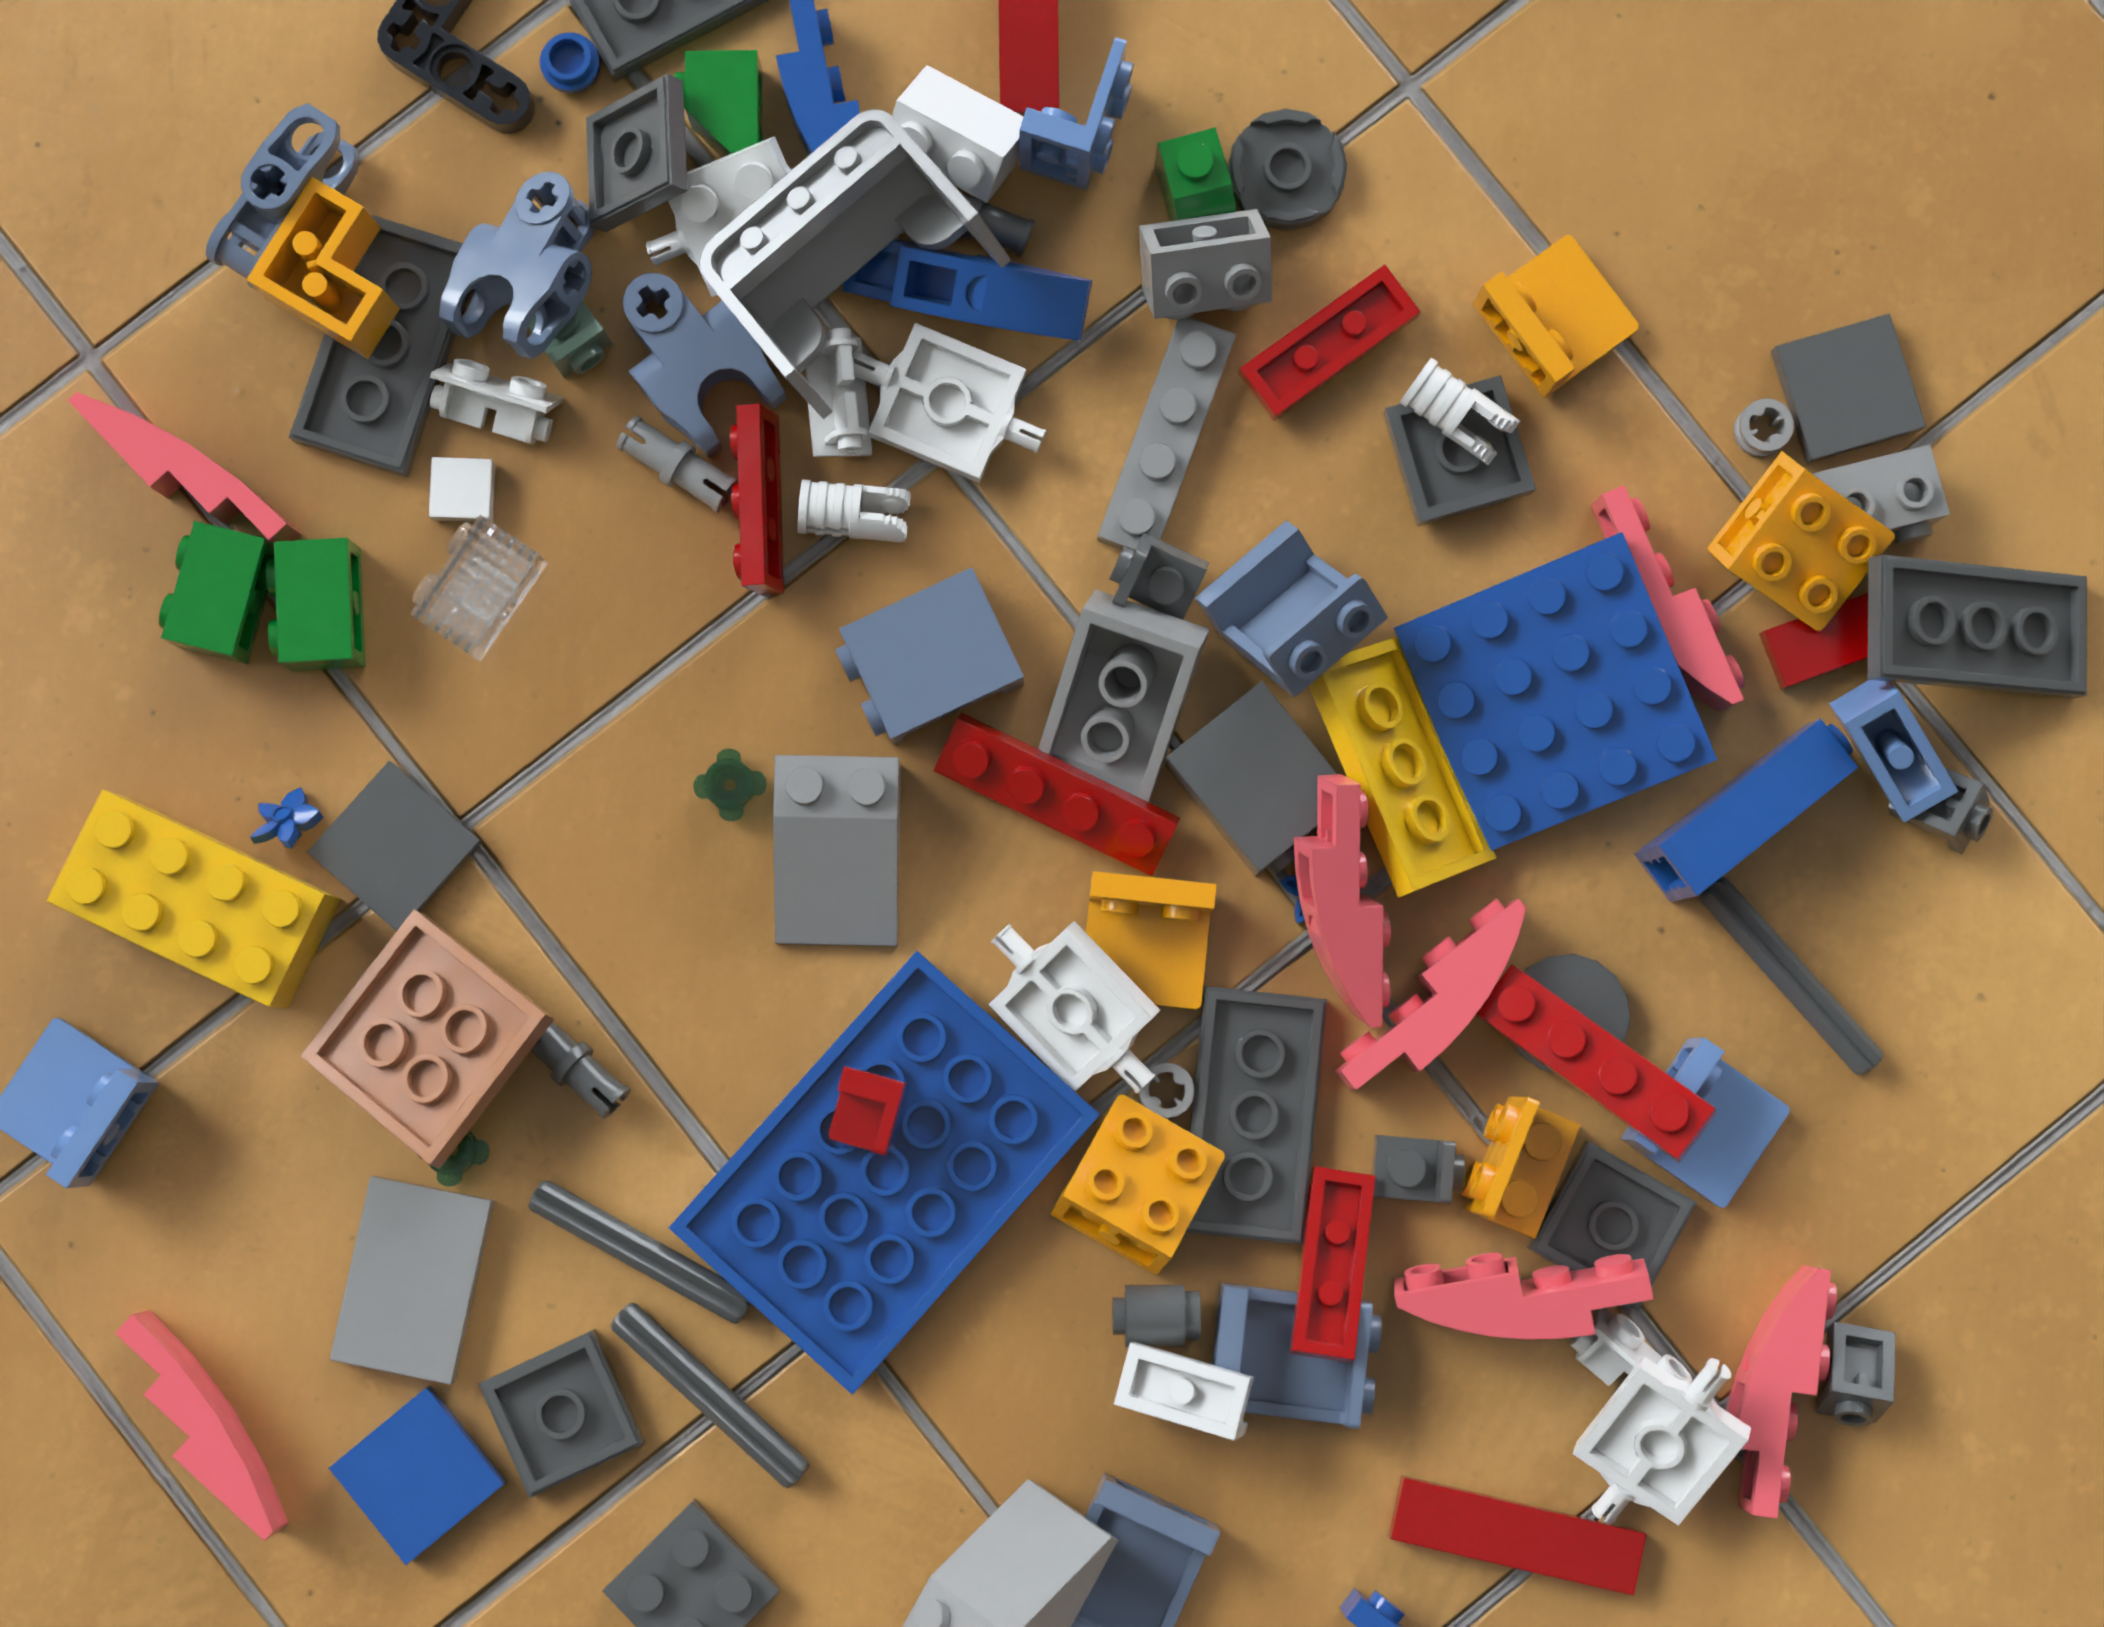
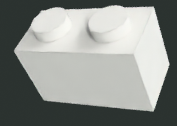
M928 65L925 66L896 101L892 117L954 186L987 203L1016 166L1019 158V129L1023 116Z

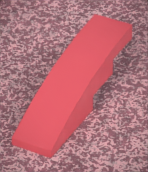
M76 392L68 399L72 406L152 489L168 499L183 485L209 514L225 525L241 511L273 544L277 541H294L301 536L291 524L255 491L190 444L135 414Z
M151 1310L132 1314L115 1334L160 1375L143 1395L189 1436L172 1457L263 1541L276 1535L288 1524V1520L266 1466L235 1410L196 1357Z

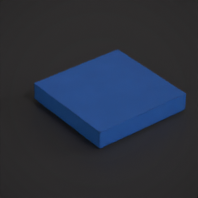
M431 1386L422 1390L329 1467L330 1471L405 1565L414 1560L507 1483L505 1478Z

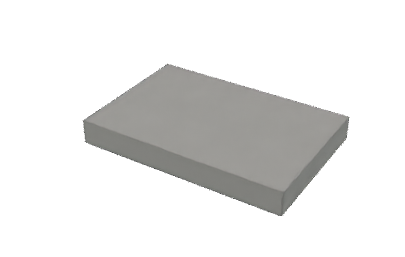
M370 1176L329 1360L449 1385L455 1383L495 1200L379 1176Z

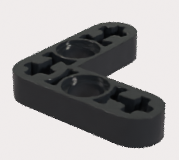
M396 0L377 31V41L381 51L396 69L500 133L513 134L519 132L532 121L535 113V102L526 83L514 73L450 34L473 0H451L443 6H432L425 0ZM417 7L428 20L435 22V24L429 26L424 18L419 23L412 11L413 8ZM415 29L414 34L419 41V45L415 49L405 46L399 53L400 48L394 40L399 33L409 36ZM454 58H462L472 64L470 79L460 86H449L441 81L443 66ZM485 81L490 90L501 97L507 98L512 92H515L514 98L519 105L518 109L513 112L505 108L500 115H497L498 109L491 97L481 92Z

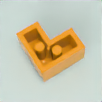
M311 176L246 280L268 301L366 359H369L400 310L382 288L354 272L381 227L362 205Z

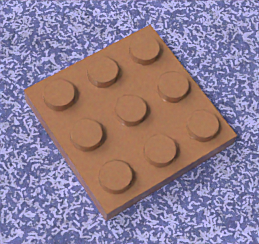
M414 909L301 1054V1057L429 1165L441 1168L551 1025L554 1018L429 917Z

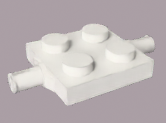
M775 136L687 172L688 191L668 201L675 215L677 231L646 242L648 254L670 246L655 253L650 258L654 265L658 266L665 261L687 253L697 264L701 273L700 257L706 244L792 171L786 164ZM703 277L711 297L718 295Z
M917 323L914 324L904 350L890 365L861 354L859 351L856 352L853 358L854 376L881 387L880 405L868 431L870 438L978 483L982 479L992 453L1003 444L1004 439L1032 450L1036 454L1041 447V442H1043L1047 430L1014 418L1015 399L1026 376V369Z
M1075 921L1051 943L1040 946L1035 951L1011 927L1012 925L1008 924L991 943L1017 968L1013 971L1008 986L988 1005L1072 1090L1076 1091L1092 1075L1106 1071L1112 1066L1135 1090L1134 1092L1138 1093L1155 1074L1129 1049L1134 1044L1138 1032L1160 1009Z
M1643 1356L1577 1440L1572 1453L1597 1470L1609 1485L1600 1499L1592 1506V1511L1599 1520L1606 1512L1603 1523L1613 1524L1626 1505L1633 1501L1634 1503L1653 1508L1679 1526L1747 1443L1751 1427L1718 1406L1713 1399L1725 1382L1732 1377L1731 1371L1724 1363L1718 1370L1720 1361L1714 1358L1709 1359L1694 1381L1688 1383L1676 1378L1647 1357Z

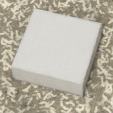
M432 457L429 517L433 521L493 523L496 463L492 459Z

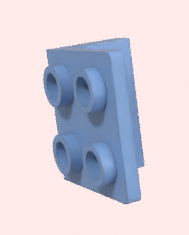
M1117 37L1114 39L1086 126L1078 124L1077 119L1070 113L1057 108L1045 107L1042 109V112L1026 108L1019 129L1020 169L1084 190L1088 189L1093 172L1104 174L1114 142L1111 137L1116 120L1111 119V117L1122 119L1132 89V84L1129 83L1134 63L1125 61L1127 40Z
M54 1018L0 1096V1130L50 1162L52 1166L46 1175L63 1187L90 1186L160 1082L66 1020Z
M1705 1037L1688 1038L1665 1073L1715 1107L1717 1114L1680 1163L1629 1126L1620 1140L1715 1206L1724 1208L1729 1204L1788 1116L1790 1108L1720 1058L1725 1051Z

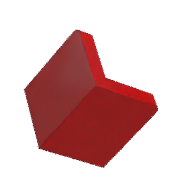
M844 1066L837 1091H840L830 1126L829 1138L833 1141L873 1151L875 1154L888 1155L907 1083Z

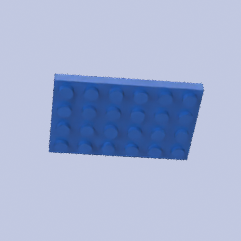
M916 951L668 1228L853 1395L1100 1114L923 955ZM844 1066L907 1083L888 1155L886 1156L833 1141L829 1138V1130L840 1091H837Z

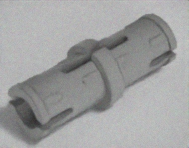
M638 415L634 416L625 427L646 442L641 444L622 432L616 444L618 450L626 452L660 473L659 480L667 486L673 487L677 484L694 497L712 507L713 511L718 513L726 506L728 500L709 488V484H714L731 495L733 485L738 484V479L730 477L695 455L696 448L686 441H682L679 444L662 432L644 422L643 418Z

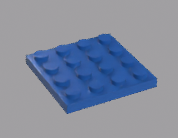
M1623 532L1394 627L1445 754L1491 851L1717 760Z

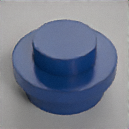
M562 33L550 39L544 46L540 55V68L545 80L551 87L564 93H577L590 87L597 79L600 71V57L594 44L585 36L577 33Z

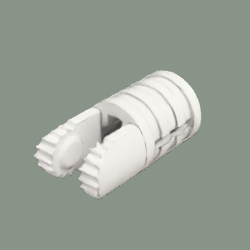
M1431 357L1399 403L1404 407H1411L1420 417H1425L1434 427L1437 426L1443 430L1442 434L1486 465H1489L1497 454L1492 445L1484 438L1473 434L1459 424L1469 409L1473 408L1487 418L1488 422L1494 427L1509 433H1513L1521 421L1477 389H1471L1466 386L1464 381L1456 379L1447 369H1442L1438 366V362Z
M802 479L798 508V534L815 533V535L821 536L828 534L832 535V537L849 536L852 539L905 542L907 538V522H903V519L891 515H899V513H904L905 510H908L911 499L910 491L860 484L851 486L846 485V483L829 484V482L819 481L818 483Z

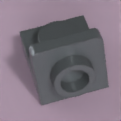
M1143 533L1135 551L1125 546L1123 547L1109 580L1118 583L1119 586L1112 602L1124 607L1129 597L1157 611L1184 619L1207 571L1209 562Z
M1944 767L1959 792L1906 822L1946 839L1950 850L1963 854L1970 840L1977 842L1982 838L1990 824L1993 809L1989 807L1990 801L1983 783ZM1889 803L1887 808L1890 815L1900 819L1891 803Z
M1375 1135L1372 1175H1375L1376 1178L1373 1197L1451 1204L1453 1191L1461 1192L1463 1188L1465 1174L1464 1155L1455 1154L1456 1142Z
M1834 1321L1827 1330L1826 1345H1828L1830 1351L1829 1371L1825 1380V1389L1816 1398L1815 1411L1819 1414L1834 1416L1835 1421L1847 1426H1866L1875 1423L1894 1403L1895 1332Z

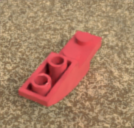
M1625 485L1603 493L1591 505L1602 533L1606 539L1623 532L1689 693L1718 712L1743 701L1744 698L1740 689L1744 688L1743 674L1735 658L1730 654L1725 656L1716 636V633L1720 632V623L1712 604L1707 599H1700L1696 587L1678 595H1672L1669 587L1674 585L1673 574L1663 554L1660 552L1654 554L1645 533L1650 530L1649 519L1641 501L1637 497L1631 499Z
M1342 774L1318 775L1317 836L1294 837L1295 873L1303 916L1318 960L1338 996L1349 1011L1370 1028L1382 1027V1008H1386L1390 1002L1389 978L1387 973L1383 971V948H1387L1390 944L1391 925L1387 912L1383 911V905L1365 894H1360V889L1365 888L1368 879L1366 857L1363 852H1360V828H1364L1368 821L1367 798L1364 791L1360 790V783Z
M1497 898L1468 920L1474 928L1471 933L1457 944L1448 936L1420 958L1426 965V968L1417 974L1415 978L1428 993L1429 997L1423 1001L1417 993L1413 994L1388 1014V1017L1394 1023L1390 1028L1376 1039L1367 1031L1340 1052V1055L1346 1062L1336 1069L1335 1072L1349 1090L1360 1088L1399 1056L1412 1072L1421 1071L1464 1030L1489 997L1513 951L1526 911V907L1519 898L1507 903L1504 907Z
M1492 1252L1468 1258L1466 1266L1442 1270L1439 1264H1422L1407 1269L1404 1272V1277L1394 1278L1395 1300L1399 1309L1426 1321L1459 1331L1490 1337L1525 1340L1564 1339L1596 1335L1591 1310L1648 1301L1654 1298L1644 1258L1632 1260L1631 1256L1627 1254L1605 1256L1594 1262L1595 1267L1570 1271L1569 1267L1564 1265L1548 1266L1532 1273L1533 1278L1521 1280L1516 1257L1503 1259L1501 1253Z
M1802 1265L1783 1286L1762 1316L1748 1342L1734 1378L1726 1411L1751 1427L1749 1439L1742 1447L1744 1457L1738 1507L1751 1515L1778 1518L1779 1503H1786L1789 1497L1791 1473L1789 1466L1784 1465L1786 1440L1792 1441L1794 1439L1798 1425V1409L1795 1403H1791L1792 1392L1817 1396L1818 1381L1824 1382L1828 1375L1830 1351L1828 1345L1823 1344L1825 1320L1833 1318L1837 1304L1836 1284L1830 1282L1831 1270Z

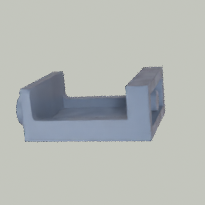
M1287 520L1195 597L1220 637L1294 698L1388 619L1365 579L1358 574H1353L1347 579L1316 556L1300 530Z
M972 567L839 628L845 645L835 649L850 682L862 678L871 699L861 703V706L875 736L877 737L887 732L893 745L904 741L903 737L995 693L1001 691L1002 695L1024 685V675Z
M1220 1282L1211 1364L1254 1377L1245 1413L1342 1424L1346 1428L1360 1429L1361 1415L1371 1416L1375 1397V1379L1366 1377L1368 1352L1378 1353L1382 1331V1317L1372 1315L1373 1303L1361 1299L1355 1359L1352 1363L1290 1354L1297 1291Z
M1104 1472L1085 1517L1117 1538L1118 1542L1071 1627H1174L1205 1556H1211L1219 1538L1220 1530L1216 1523Z

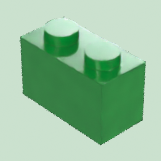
M194 521L190 535L183 536L176 552L175 565L176 569L180 570L174 593H168L161 605L159 613V626L163 628L161 638L180 648L248 665L268 595L266 563L268 560L274 559V545L262 537Z
M347 537L274 542V559L268 560L266 563L268 592L271 596H276L277 619L270 620L268 624V642L271 654L278 656V663L292 671L366 667L361 548Z

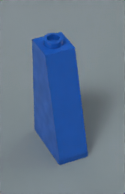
M1821 718L1804 725L1634 853L1635 857L1670 902L1698 896L1858 768L1849 756L1853 753L1850 742L1836 726L1832 724L1826 726Z

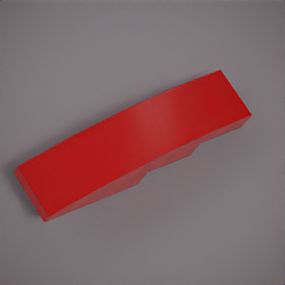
M998 0L1000 104L1016 113L1025 112L1027 107L1040 112L1045 107L1060 109L1058 0Z

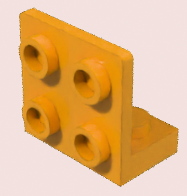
M1565 235L1508 277L1503 271L1483 284L1472 304L1543 399L1628 339L1639 328L1636 319L1571 235Z
M1781 451L1707 547V550L1728 570L1813 629L1820 631L1827 625L1868 573L1869 558L1882 555L1894 540L1895 534Z
M1093 871L1086 933L1156 1006L1196 1010L1200 1008L1202 1003L1210 913L1214 910L1217 884Z
M1122 1094L1118 1095L1050 1215L1157 1276L1174 1255L1218 1172L1225 1154L1220 1149Z
M1509 1096L1505 1106L1497 1103L1488 1118L1483 1137L1491 1140L1483 1162L1480 1163L1474 1160L1466 1173L1463 1188L1460 1192L1461 1195L1468 1197L1463 1210L1536 1239L1581 1125L1539 1108L1540 1101L1528 1096Z

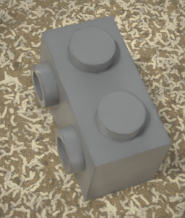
M1257 209L1139 226L1142 290L1154 319L1165 317L1179 320L1188 318L1198 312L1218 309L1241 311L1250 308L1253 304L1272 302L1271 237Z
M1931 445L1813 473L1825 484L1894 532L1897 544L1916 541L1932 535L1931 526L1950 514Z

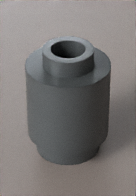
M1125 1285L1124 1297L1112 1298L1113 1335H1125V1348H1128L1132 1342L1150 1347H1185V1341H1200V1292L1185 1291L1184 1285Z

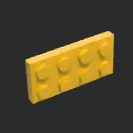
M1398 637L1346 653L1309 685L1346 776L1360 783V790L1364 791L1368 802L1367 825L1398 898L1497 858L1494 850L1491 851L1445 754Z

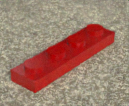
M964 713L957 717L933 770L1150 876H1153L1180 820V817Z
M1513 964L1503 974L1487 1000L1476 1013V1016L1679 1163L1717 1114L1715 1107Z

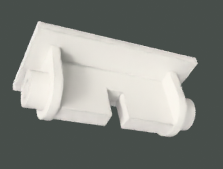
M849 328L828 330L823 351L816 360L805 368V378L833 411L823 420L808 403L813 457L872 455L871 438L868 435L870 424L866 383L864 380L854 376L853 358L856 352L859 351L863 354L861 337H852L851 329Z
M454 359L453 364L448 363L431 372L430 378L445 382L444 386L436 385L430 399V407L439 410L440 417L482 428L485 424L488 408L497 410L492 432L531 445L536 440L545 443L548 441L552 431L553 420L544 417V414L560 405L563 397L547 393V385L543 382L522 376H513L511 381L489 375L490 368L488 366L467 359Z
M1606 1308L1596 1310L1594 1319L1596 1335L1574 1337L1570 1343V1346L1577 1351L1575 1358L1608 1386L1624 1371L1629 1375L1643 1356L1676 1378L1692 1383L1690 1373L1677 1359L1667 1354L1663 1357L1644 1342L1645 1337L1642 1331L1632 1320L1620 1313L1614 1316Z

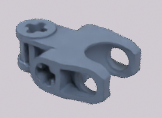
M309 103L296 107L287 113L273 132L263 141L245 167L241 176V189L243 193L211 233L205 253L208 260L219 266L226 265L247 279L311 176L345 195L358 172L359 152L354 146L340 138V126L334 119ZM305 123L320 125L323 128V132L311 136L297 153L292 146L294 131ZM336 151H339L343 155L341 171L332 178L323 179L328 164ZM232 233L230 239H227L228 235ZM244 244L257 252L256 256L242 248ZM247 281L248 285H249L250 287H252L253 289H255V288Z
M543 172L534 175L518 190L516 199L500 227L481 223L468 234L453 260L451 273L440 302L439 318L454 334L469 339L483 330L487 321L497 310L511 304L503 323V339L514 348L517 355L533 359L548 348L557 334L573 318L591 282V263L588 256L582 253V250L592 238L595 228L590 227L589 207L574 197V190L564 176L557 172ZM533 198L542 208L541 210H539L532 202ZM570 217H571V218L575 221V223L579 226L578 229H577L576 226L572 223V221L570 220ZM474 289L469 307L462 317L461 305L463 299L469 291ZM534 314H536L535 328L530 337L527 338L528 324Z
M645 273L635 278L626 288L623 297L624 312L635 334L651 353V355L629 370V373L664 420L688 437L708 458L723 448L715 435V431L703 417L702 405L705 396L714 385L727 380H738L747 383L772 409H775L787 399L783 388L769 367L761 347L723 300L701 316L677 283L670 277L659 273ZM655 300L658 305L665 306L667 314L658 319L653 313L648 314L645 306Z

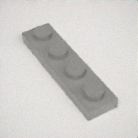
M1189 317L1177 320L1098 533L1097 541L1119 549H1123L1125 546L1135 551L1143 533L1159 540L1162 539L1236 334Z

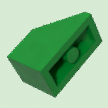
M757 50L685 51V72H675V77L683 81L684 109L691 128L722 158L763 141L762 67Z
M1216 127L1157 143L1154 166L1170 221L1237 212L1233 186Z

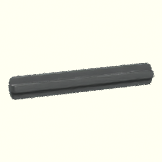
M1722 877L1699 896L1700 902L1853 1073L1864 1075L1879 1064L1884 1057L1883 1051L1727 878Z
M542 1181L535 1189L528 1206L534 1213L727 1321L739 1323L744 1318L751 1303L723 1277L551 1181Z
M630 1303L616 1315L610 1325L612 1331L785 1488H790L803 1476L809 1466L808 1460L640 1306Z

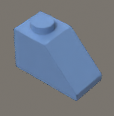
M1868 680L1829 703L1858 754L1903 823L1959 792L1900 691L1892 682Z

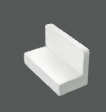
M1132 1342L1129 1344L1114 1405L1227 1439L1236 1440L1245 1436L1248 1423L1243 1421L1254 1377Z

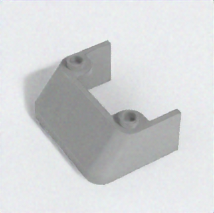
M873 109L864 111L852 118L714 236L701 253L700 270L706 281L784 377L824 420L833 411L801 373L818 358L826 344L827 333L825 326L813 312V309L903 232L920 248L939 250L952 244L968 230L1001 268L1010 262L1011 259L979 213L889 113Z

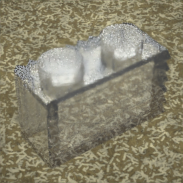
M479 515L475 519L473 526L466 522L455 532L447 547V553L452 556L448 558L446 565L441 568L439 575L431 572L418 585L412 597V602L417 606L413 608L411 616L478 662H481L549 563L539 553L482 515Z

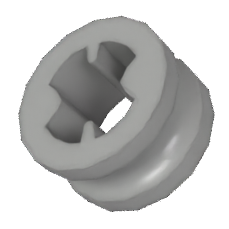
M1763 398L1752 402L1738 415L1734 423L1733 435L1736 444L1743 452L1752 457L1764 458L1775 454L1789 442L1793 434L1794 421L1791 412L1783 403L1775 399ZM1763 414L1773 420L1769 427L1777 426L1778 429L1777 434H1772L1764 442L1754 437L1758 429L1750 430L1749 427L1750 422L1757 421Z
M1162 1063L1151 1067L1149 1070L1155 1076L1139 1091L1142 1104L1164 1118L1176 1117L1185 1112L1192 1103L1195 1092L1193 1080L1189 1073L1179 1065L1172 1063ZM1164 1072L1172 1073L1173 1083L1183 1084L1184 1088L1181 1101L1173 1098L1176 1106L1167 1109L1161 1108V1102L1158 1097L1149 1095L1150 1082L1153 1080L1159 1083L1160 1080L1157 1075Z

